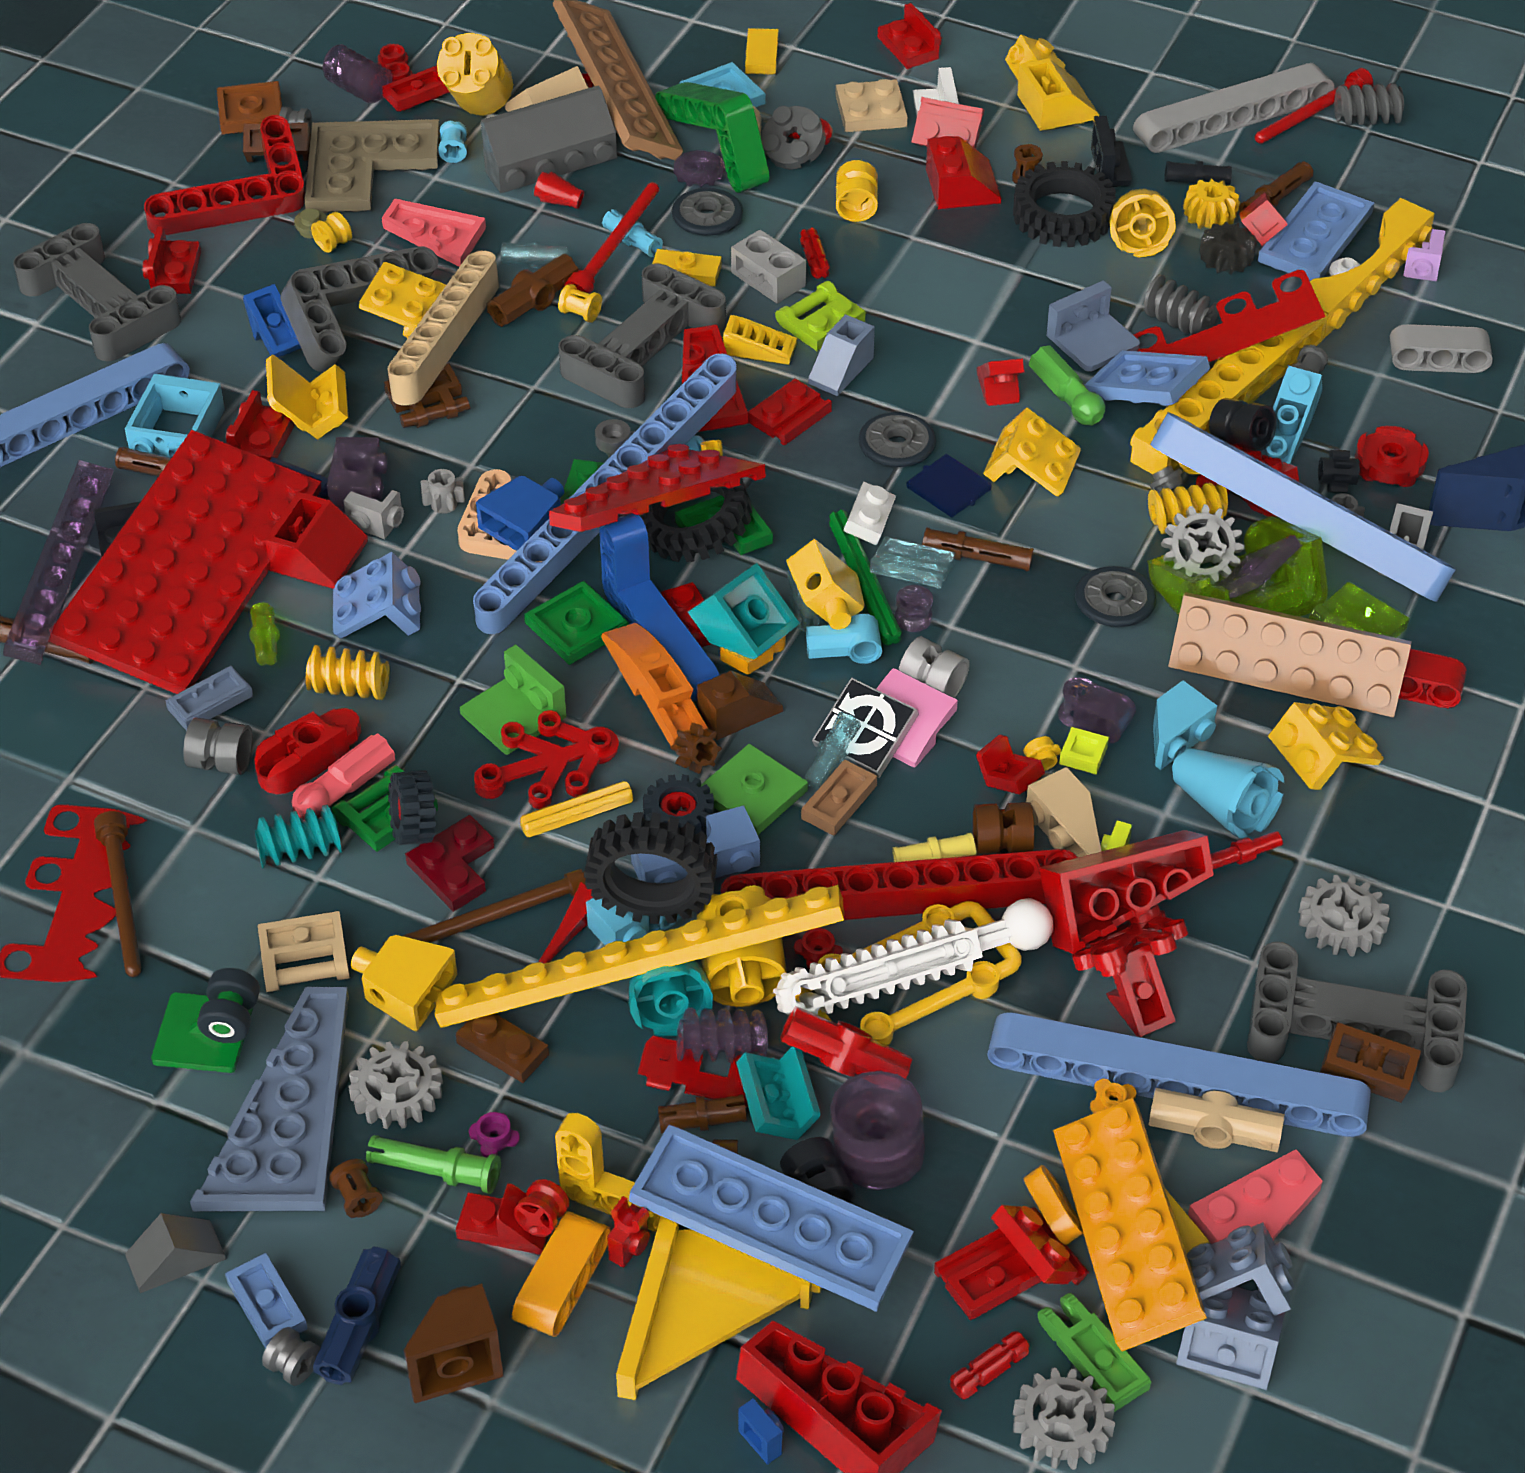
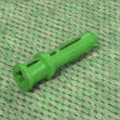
M373 1135L369 1140L368 1146L383 1149L384 1153L366 1151L368 1163H378L441 1176L443 1181L449 1186L455 1187L459 1183L480 1187L482 1192L487 1194L493 1193L500 1176L501 1159L499 1155L477 1156L466 1153L463 1147L458 1146L451 1148L449 1151H443Z

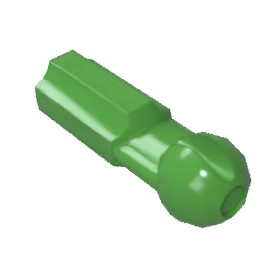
M1050 345L1040 347L1035 354L1031 355L1028 365L1061 401H1065L1072 408L1071 413L1077 422L1082 425L1092 426L1101 421L1106 407L1102 397L1095 392H1090L1082 384L1083 381Z

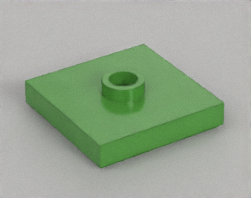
M751 744L746 745L701 784V787L707 784L710 788V794L713 793L714 808L720 812L744 805L757 835L808 791V782Z

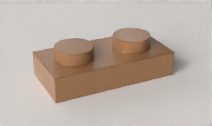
M844 759L802 807L801 819L835 836L876 788L877 775Z

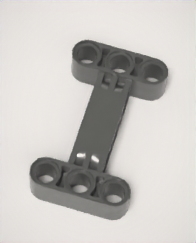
M93 223L75 225L17 255L13 260L19 290L22 294L31 297L39 296L58 286L95 318L89 324V331L95 356L102 361L117 360L175 329L181 323L177 295L172 287L165 285L156 286L137 296L100 265L105 259L100 230Z
M651 264L646 266L642 270L644 304L600 343L597 344L579 335H570L561 339L558 348L562 377L621 407L635 408L640 406L645 401L644 369L642 367L687 326L696 328L717 324L720 332L726 328V296L723 292L667 265Z
M1271 942L1263 947L1255 978L1247 1041L1248 1051L1253 1058L1268 1063L1278 1061L1284 1055L1289 1033L1330 1040L1339 1022L1421 1050L1417 1064V1079L1427 1090L1444 1092L1454 1085L1462 1060L1467 983L1463 976L1452 970L1436 971L1430 977L1423 999L1296 977L1298 953L1291 945L1284 942Z

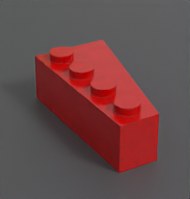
M1183 830L1039 867L1046 907L1053 917V932L1051 934L1053 947L1075 954L1086 947L1085 944L1097 937H1105L1116 931L1117 926L1133 917L1139 918L1150 912L1151 907L1165 899L1171 900L1212 877L1214 872L1208 836Z
M771 1321L741 1346L736 1379L843 1473H900L935 1440L942 1410L929 1403H926L924 1407L906 1398L905 1390L890 1382L887 1387L863 1375L864 1369L849 1360L847 1363L835 1360L825 1354L826 1348L775 1321Z

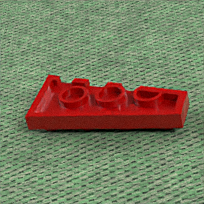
M717 324L684 329L682 384L709 357L718 353L727 354ZM737 380L735 394L698 432L748 424V411Z

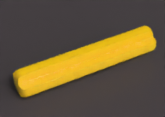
M621 781L522 815L520 817V825L525 836L530 838L629 804L633 801V792L627 781Z

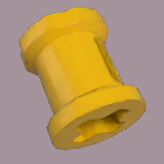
M569 284L563 288L560 294L558 309L564 314L572 312L583 316L585 321L592 323L600 313L602 296L596 292L589 294L577 290L576 285Z

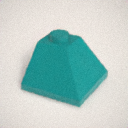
M758 563L749 567L688 611L709 643L753 660L800 624Z

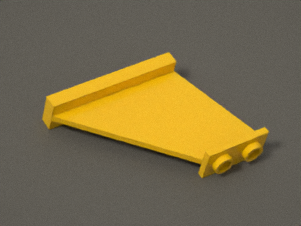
M661 1217L616 1372L618 1397L636 1400L638 1390L798 1299H800V1308L809 1309L813 1292L820 1294L822 1287L694 1230H678V1223Z

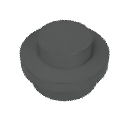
M1169 465L1152 474L1155 481L1151 482L1149 486L1151 489L1155 488L1158 493L1163 488L1173 489L1184 483L1180 476L1183 472L1181 468L1174 471L1172 466Z

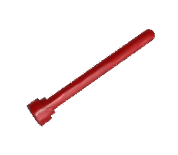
M1358 68L1348 74L1347 79L1342 85L1346 86L1348 90L1352 85H1358L1361 89L1363 85L1369 84L1373 88V78L1367 69ZM1337 88L1258 131L1255 134V141L1259 144L1265 143L1334 104Z
M651 182L646 186L584 270L572 273L565 282L564 287L573 284L576 285L577 290L589 294L592 293L594 290L593 284L595 283L594 277L658 194V184Z

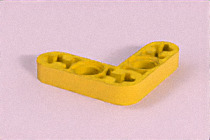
M567 1114L555 1135L560 1187L571 1200L611 1215V1210L622 1196L628 1199V1206L630 1207L633 1203L629 1202V1195L635 1182L604 1171L600 1127L589 1117L582 1114ZM648 1210V1229L657 1232L662 1216Z

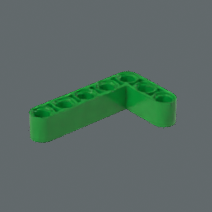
M683 82L656 92L655 99L666 119L716 130L727 176L735 192L741 193L769 181L768 165L754 108L750 98L745 93L690 82Z

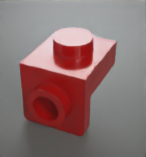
M998 735L976 754L982 775L988 787L1020 795L1027 791L1028 785L1036 782L1045 774L1041 760L1013 754L1008 737L1005 735Z

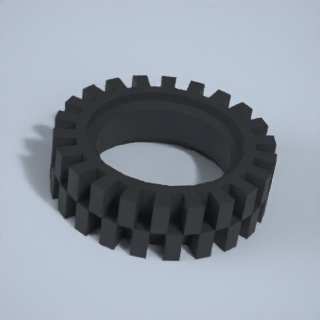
M1061 161V167H1056L1055 162H1047V169L1041 164L1037 165L1034 172L1029 169L1025 172L1024 177L1020 176L1018 184L1015 186L1013 206L1015 224H1020L1019 230L1022 233L1028 231V237L1033 240L1040 235L1039 243L1045 245L1049 239L1053 240L1054 247H1060L1061 241H1067V247H1075V240H1078L1081 246L1087 245L1089 238L1095 242L1099 240L1100 234L1104 236L1108 233V228H1110L1109 219L1116 200L1115 187H1112L1110 179L1105 180V174L1101 171L1094 175L1095 168L1088 166L1083 171L1082 163L1075 162L1074 168L1068 167V161ZM1050 194H1072L1089 201L1093 207L1083 213L1065 215L1049 212L1039 207L1036 201Z
M740 478V486L733 488L724 486L710 487L711 492H716L725 498L723 506L713 517L694 526L683 528L668 526L663 520L665 513L671 506L663 507L661 502L649 505V512L640 516L648 531L651 550L654 553L658 551L659 556L664 559L670 555L672 561L679 562L682 555H684L686 562H694L696 553H699L701 559L704 560L710 558L708 550L714 548L717 555L723 552L724 549L721 543L724 541L730 546L736 543L734 534L742 536L745 533L744 524H750L751 517L749 513H752L751 501L743 479Z
M636 812L633 815L632 822L626 814L617 816L616 824L610 819L604 822L603 829L598 827L594 832V837H591L585 866V885L587 889H592L591 896L595 900L602 899L601 906L607 910L617 905L616 915L623 918L628 911L633 912L632 921L641 922L642 915L650 916V924H659L660 916H665L667 923H675L678 914L684 920L692 917V911L699 914L703 911L704 904L708 905L711 901L718 859L717 854H714L715 847L712 842L706 843L707 836L702 831L694 835L695 826L687 822L682 828H679V818L670 816L668 823L660 822L661 814L653 812L651 821L645 820L643 812ZM632 854H652L678 863L687 871L688 875L684 879L669 883L645 882L623 873L616 867L615 861L620 857Z

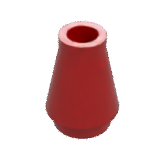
M552 171L549 174L542 172L537 179L534 196L540 198V202L570 206L578 209L584 198V190L575 187Z

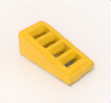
M730 315L723 334V343L729 356L790 365L797 345V338L746 318ZM782 346L783 348L782 350L776 349V347Z

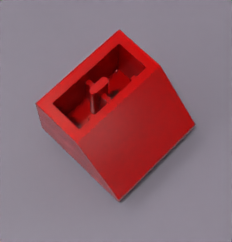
M297 492L264 541L267 558L270 560V571L334 589L337 581L347 574L367 544L368 536L332 501Z

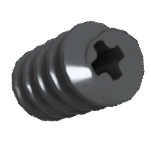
M1390 83L1386 88L1383 84H1376L1374 88L1369 84L1363 85L1361 89L1358 85L1350 86L1349 90L1344 85L1337 88L1334 100V112L1337 122L1340 121L1341 117H1344L1346 125L1350 126L1353 116H1356L1358 124L1363 125L1365 116H1369L1371 125H1375L1378 115H1381L1383 124L1389 122L1390 115L1394 116L1396 123L1401 122L1404 96L1400 86L1397 87L1396 84Z
M1158 274L1153 279L1146 292L1144 310L1149 317H1156L1160 322H1167L1173 328L1179 327L1181 332L1190 333L1191 335L1214 326L1218 317L1217 302L1210 307L1211 299L1209 296L1204 295L1199 300V292L1197 290H1192L1188 294V287L1180 285L1177 288V283L1173 279L1165 284L1166 278L1162 274Z

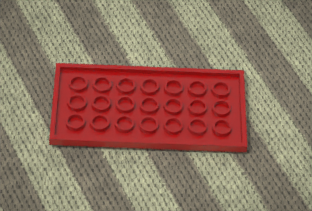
M191 429L49 631V642L175 694L195 685L270 570V560L267 558L264 539L297 492L317 497L321 492V481Z

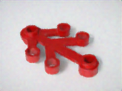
M552 710L544 711L538 716L539 733L545 737L558 736L575 744L561 747L524 733V727L518 722H508L501 729L503 745L512 749L520 748L537 756L502 767L492 763L482 765L474 774L475 791L482 798L494 799L503 794L506 782L546 770L540 782L532 784L528 790L530 805L536 809H542L550 806L552 793L568 763L583 758L578 770L567 774L565 789L572 797L586 794L589 790V780L597 765L609 762L618 752V737L612 730L605 727H593L585 731L561 722L560 715ZM547 721L555 723L553 726L544 725ZM509 733L519 734V736L514 738L508 737L507 735ZM595 742H604V744L598 745ZM488 776H493V777H495L494 779H490V780L485 779V777H488ZM580 781L583 785L576 787L571 785V783ZM537 793H544L547 796L544 798H536L534 795Z
M1156 904L1151 907L1150 912L1139 918L1133 917L1126 924L1117 927V930L1105 937L1099 936L1085 944L1086 949L1072 954V958L1078 971L1095 967L1097 971H1101L1102 977H1111L1126 971L1127 954L1137 942L1150 944L1153 955H1163L1177 949L1175 940L1181 939L1189 933L1184 919L1167 918L1165 911L1160 910L1159 905Z

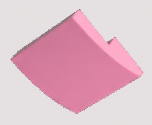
M893 668L876 690L917 709L918 717L893 756L915 768L935 746L936 734L957 711L958 700Z

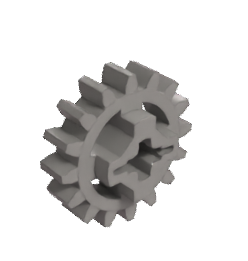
M1204 504L1200 513H1197L1194 507L1190 506L1186 510V518L1180 513H1177L1173 518L1177 526L1168 524L1165 532L1171 538L1163 539L1161 546L1169 548L1170 551L1164 555L1163 560H1173L1175 564L1170 572L1174 574L1181 570L1184 573L1182 582L1186 583L1191 577H1195L1196 585L1201 587L1205 578H1208L1210 583L1215 585L1219 581L1218 573L1227 578L1232 573L1228 565L1237 567L1241 560L1234 554L1240 553L1244 549L1243 544L1235 543V540L1241 536L1242 531L1231 530L1230 526L1235 520L1233 517L1225 521L1221 519L1223 509L1219 508L1214 514H1210L1208 505ZM1206 523L1204 527L1198 529L1186 528L1191 524ZM1218 530L1223 535L1226 545L1221 543ZM1201 539L1207 541V549L1204 552L1198 550V542ZM1179 547L1184 549L1187 561L1182 557ZM1203 563H1219L1212 568H1199Z
M1333 875L1332 883H1328L1323 878H1320L1316 888L1308 886L1305 897L1301 899L1299 926L1307 927L1305 933L1307 939L1314 937L1319 939L1317 948L1322 949L1327 944L1332 946V953L1334 955H1338L1341 948L1346 949L1350 956H1355L1356 948L1358 947L1368 953L1371 950L1372 943L1380 945L1384 933L1387 932L1390 920L1387 917L1389 905L1381 903L1383 894L1381 892L1371 894L1369 892L1371 883L1369 882L1361 886L1356 885L1354 876H1350L1347 882H1342L1338 875Z
M389 1041L385 1044V1051L379 1052L376 1048L372 1047L369 1049L371 1056L369 1060L360 1057L356 1060L358 1070L350 1071L351 1085L348 1087L351 1101H354L356 1113H366L367 1123L372 1124L380 1118L382 1119L384 1129H388L392 1121H398L401 1128H406L408 1118L412 1117L419 1123L423 1121L421 1112L423 1109L429 1112L435 1111L434 1099L442 1098L441 1068H437L434 1055L425 1057L423 1046L410 1051L408 1041H404L400 1049H394Z
M1057 1368L1051 1369V1376L1048 1380H1045L1039 1373L1035 1374L1033 1387L1023 1384L1020 1390V1399L1015 1400L1013 1415L1016 1417H1014L1013 1431L1014 1433H1022L1020 1440L1021 1448L1026 1449L1034 1446L1033 1460L1036 1462L1043 1459L1045 1455L1051 1457V1468L1057 1469L1060 1460H1067L1071 1470H1074L1080 1457L1089 1464L1094 1463L1096 1450L1105 1453L1109 1442L1108 1437H1113L1115 1422L1112 1419L1115 1407L1114 1404L1105 1403L1108 1391L1105 1388L1094 1391L1092 1389L1094 1377L1090 1375L1082 1382L1076 1380V1369L1072 1368L1067 1377H1061ZM1039 1404L1041 1412L1038 1419L1034 1421L1033 1411ZM1093 1416L1095 1425L1089 1433L1087 1425L1089 1418Z

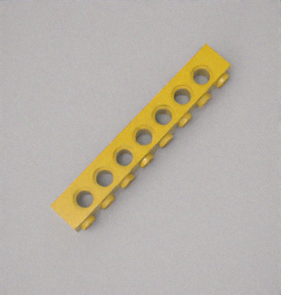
M1324 312L1326 317L1219 358L1214 366L1180 397L1178 402L1167 406L1164 410L1160 409L1143 428H1138L1134 432L1130 441L1132 446L1130 462L1151 474L1169 465L1172 466L1174 471L1179 469L1178 461L1150 445L1167 412L1179 416L1210 433L1209 420L1215 404L1223 398L1242 400L1248 404L1253 403L1285 375L1288 365L1292 366L1298 362L1297 356L1302 347L1306 345L1317 346L1323 341L1328 314Z

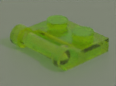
M1349 581L1326 602L1316 605L1309 616V619L1394 638H1397L1407 629L1409 617Z

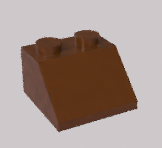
M483 1284L472 1287H457L448 1292V1294L438 1296L404 1348L414 1404L504 1377L498 1331Z

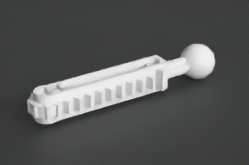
M1031 898L1020 899L1007 907L1002 920L986 925L967 928L960 921L947 919L945 920L944 927L938 924L932 925L931 935L925 930L917 931L916 940L912 935H902L901 945L898 940L889 939L887 940L886 949L880 944H872L871 954L866 949H856L855 959L851 954L843 953L841 954L840 963L834 958H826L825 968L820 963H810L809 973L805 968L797 967L795 971L783 973L777 988L773 989L778 1003L777 1009L789 1015L796 1005L816 1015L819 1009L829 1014L833 1013L834 1003L837 1007L845 1009L848 1008L849 999L857 1004L863 1003L864 994L868 998L878 999L880 989L883 993L894 994L895 984L898 988L907 990L910 987V980L914 984H925V975L929 979L939 980L941 970L944 974L950 976L955 975V968L969 972L972 971L973 960L983 957L981 951L1010 943L1017 949L1027 951L1035 950L1047 943L1053 932V917L1048 908L1040 901ZM800 987L814 990L816 992L804 993L799 996L800 1002L795 1001V995L801 993Z

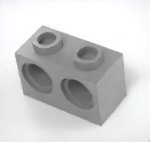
M758 230L731 247V273L778 304L806 286V259L781 244L777 239L772 238L762 230Z

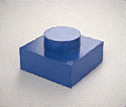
M752 1398L738 1408V1429L740 1434L768 1465L782 1455V1433L784 1429L774 1412L770 1409L764 1411Z

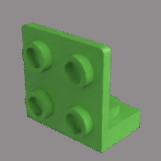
M516 644L504 651L505 679L460 706V714L506 755L518 749L508 748L502 743L501 729L506 723L518 722L524 727V733L537 737L540 735L538 731V716L542 712L552 710L560 715L561 721L566 718L564 686ZM551 721L544 723L546 726H553L555 724ZM509 733L507 736L514 738L519 736V734Z

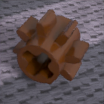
M691 723L690 730L681 731L678 729L676 731L678 736L675 744L670 746V749L674 750L679 756L675 762L676 765L683 768L689 767L690 771L698 774L701 773L702 766L711 765L714 767L716 765L714 760L718 752L722 750V747L717 746L713 740L716 737V731L708 728L703 729L702 725Z

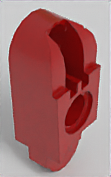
M334 708L321 716L312 711L276 730L274 735L263 740L256 749L254 757L255 769L261 788L268 793L286 794L294 791L300 785L305 784L328 769L330 765L350 751V745L358 741V737L361 734L358 714L352 709L347 708L337 710Z

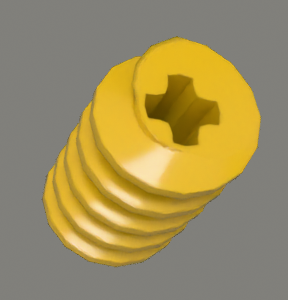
M1205 483L1202 488L1198 485H1190L1188 490L1180 486L1176 487L1174 492L1170 488H1163L1160 493L1156 490H1150L1148 493L1149 515L1153 524L1158 526L1161 534H1166L1165 529L1168 523L1177 526L1173 520L1177 513L1182 514L1186 518V510L1190 506H1193L1196 512L1200 513L1201 508L1206 504L1209 507L1210 514H1214L1221 508L1223 509L1221 519H1224L1227 515V489L1218 483L1216 487L1212 483Z
M314 645L306 667V688L310 691L313 687L316 693H324L328 688L331 695H339L343 690V693L348 697H352L358 692L361 698H369L373 693L376 700H383L388 688L390 666L388 661L381 663L380 654L377 651L373 653L370 661H366L364 650H359L356 659L352 660L349 648H344L341 657L337 658L335 647L330 646L326 656H322L320 645Z

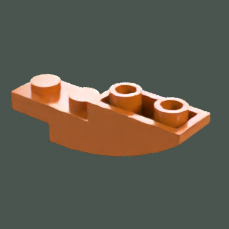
M637 623L602 633V640L634 696L642 695L670 746L675 744L678 736L676 731L678 729L681 731L690 730L691 723L702 725L703 729L708 728L691 699L692 686L671 655L652 634Z

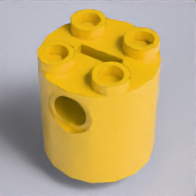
M465 33L455 37H448L444 40L437 60L438 75L459 106L470 114L480 116L492 114L502 108L511 97L513 89L512 73L489 38L480 34Z
M755 885L747 886L740 891H729L720 895L713 894L709 904H704L703 911L697 914V919L709 920L724 916V914L734 909L746 910L761 906L772 899L765 896L763 888ZM782 937L701 958L702 968L711 984L713 1000L722 1005L744 1007L769 1001L776 996L773 993V989L777 988L778 982L782 979L781 975L787 973Z

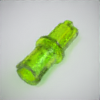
M264 602L255 604L250 610L252 628L249 636L251 642L255 644L257 663L261 666L265 664L272 666L277 662L276 642L279 640L280 633L274 622V608H269L270 604Z

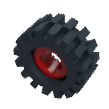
M426 770L392 773L390 777L391 783H389L390 794H388V801L390 802V825L393 828V837L396 838L395 842L399 845L432 842L435 836L436 820L434 815H436V807H434L435 794H432L433 784L432 781L430 782L429 773Z
M674 774L668 775L669 782L665 783L663 778L656 780V787L650 785L647 788V794L643 796L645 820L651 821L652 812L660 813V822L668 823L670 816L679 818V828H682L688 822L695 826L694 835L701 831L706 835V816L714 814L713 793L710 794V788L707 784L701 787V780L696 777L692 782H689V775L682 774L681 780H676ZM680 807H682L683 809L680 810L677 814L671 812V809L678 810L680 809Z

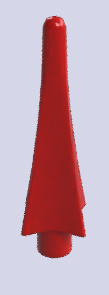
M580 882L558 930L539 959L540 963L551 962L564 946L587 925L586 901L593 897L591 896L592 889H587L586 885Z

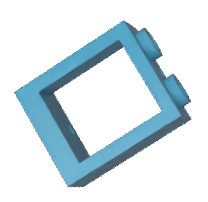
M153 374L125 427L129 449L172 458L187 437V434L153 430L163 410L199 415L192 430L212 437L225 410L220 383Z

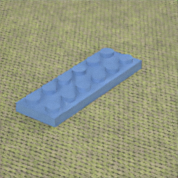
M670 1124L663 1133L629 1195V1202L637 1206H643L655 1214L876 1312L911 1243L914 1232Z

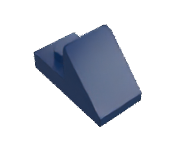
M275 284L244 295L243 301L254 339L256 341L263 340L270 356L273 354L280 357L301 349V346L281 303V295Z

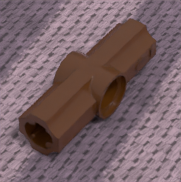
M563 253L535 272L529 269L521 270L514 277L509 289L487 302V312L491 315L494 323L503 327L532 308L538 311L545 310L552 303L555 293L564 287L571 274L578 272L579 268L573 262L572 257Z

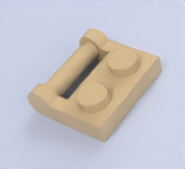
M340 911L258 924L267 992L278 991L279 986L331 977H337V981L350 979ZM329 955L334 957L333 961L276 969V964Z

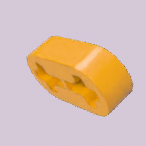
M1040 1165L1023 1178L1047 1224L1064 1245H1068L1083 1234L1077 1214L1057 1180L1044 1165Z

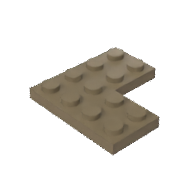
M439 119L312 123L305 209L313 208L323 213L330 211L359 212L371 210L374 170L438 169Z

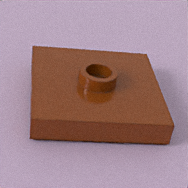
M279 81L217 88L222 134L244 132V124H261L262 120L267 116L280 115L282 100Z

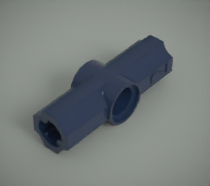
M375 1246L371 1249H364L347 1288L342 1290L336 1297L334 1305L336 1310L335 1316L313 1363L314 1372L322 1376L327 1382L338 1385L346 1382L351 1383L368 1342L374 1339L379 1332L380 1314L401 1268L400 1259L392 1255L387 1249ZM359 1312L365 1313L364 1315H362V1316H360V1317H356V1318L350 1317L351 1315H353V1314H355V1313H359Z

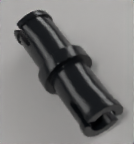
M1167 161L1164 181L1193 183V185H1197L1198 180L1209 182L1212 178L1214 182L1225 181V185L1230 186L1232 167L1204 165L1203 161H1195V164Z

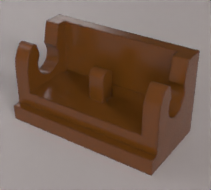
M308 122L289 123L297 155L303 154L304 161H308L311 139ZM244 124L243 154L247 162H254V156L264 155L261 140V124ZM279 134L271 135V137H279V136H281V135H279Z

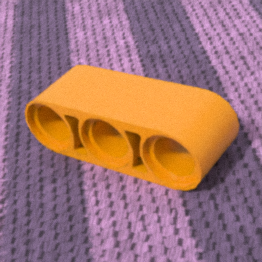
M567 1211L558 1223L515 1300L512 1310L513 1321L556 1337L563 1329L608 1246L607 1236L611 1232L610 1227Z

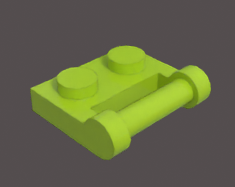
M825 281L817 286L815 292L790 307L784 306L777 310L775 317L782 328L815 351H819L827 333L845 314L865 322L866 311L837 292L832 282ZM822 302L827 304L806 318L798 319V317Z

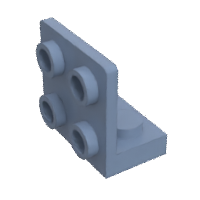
M1233 1287L1202 1300L1207 1319L1185 1327L1176 1365L1267 1390L1285 1312L1274 1316L1260 1290L1249 1291Z

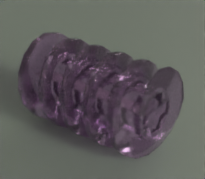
M343 44L332 47L323 61V72L328 81L367 103L380 101L383 98L382 86L392 83V73L390 70L382 68L381 65L374 63L371 59L365 58L362 54L356 53V51L347 48Z
M688 1007L685 1009L682 1019L679 1020L676 1041L677 1060H683L687 1049H691L695 1062H699L703 1050H708L710 1060L713 1063H716L720 1051H725L728 1063H733L737 1051H741L742 1055L745 1052L751 1054L758 1052V1055L766 1057L768 1030L763 1013L760 1010H754L748 1019L746 1012L743 1009H738L731 1018L729 1010L720 1009L715 1018L710 1008H704L698 1018L696 1010L693 1007Z

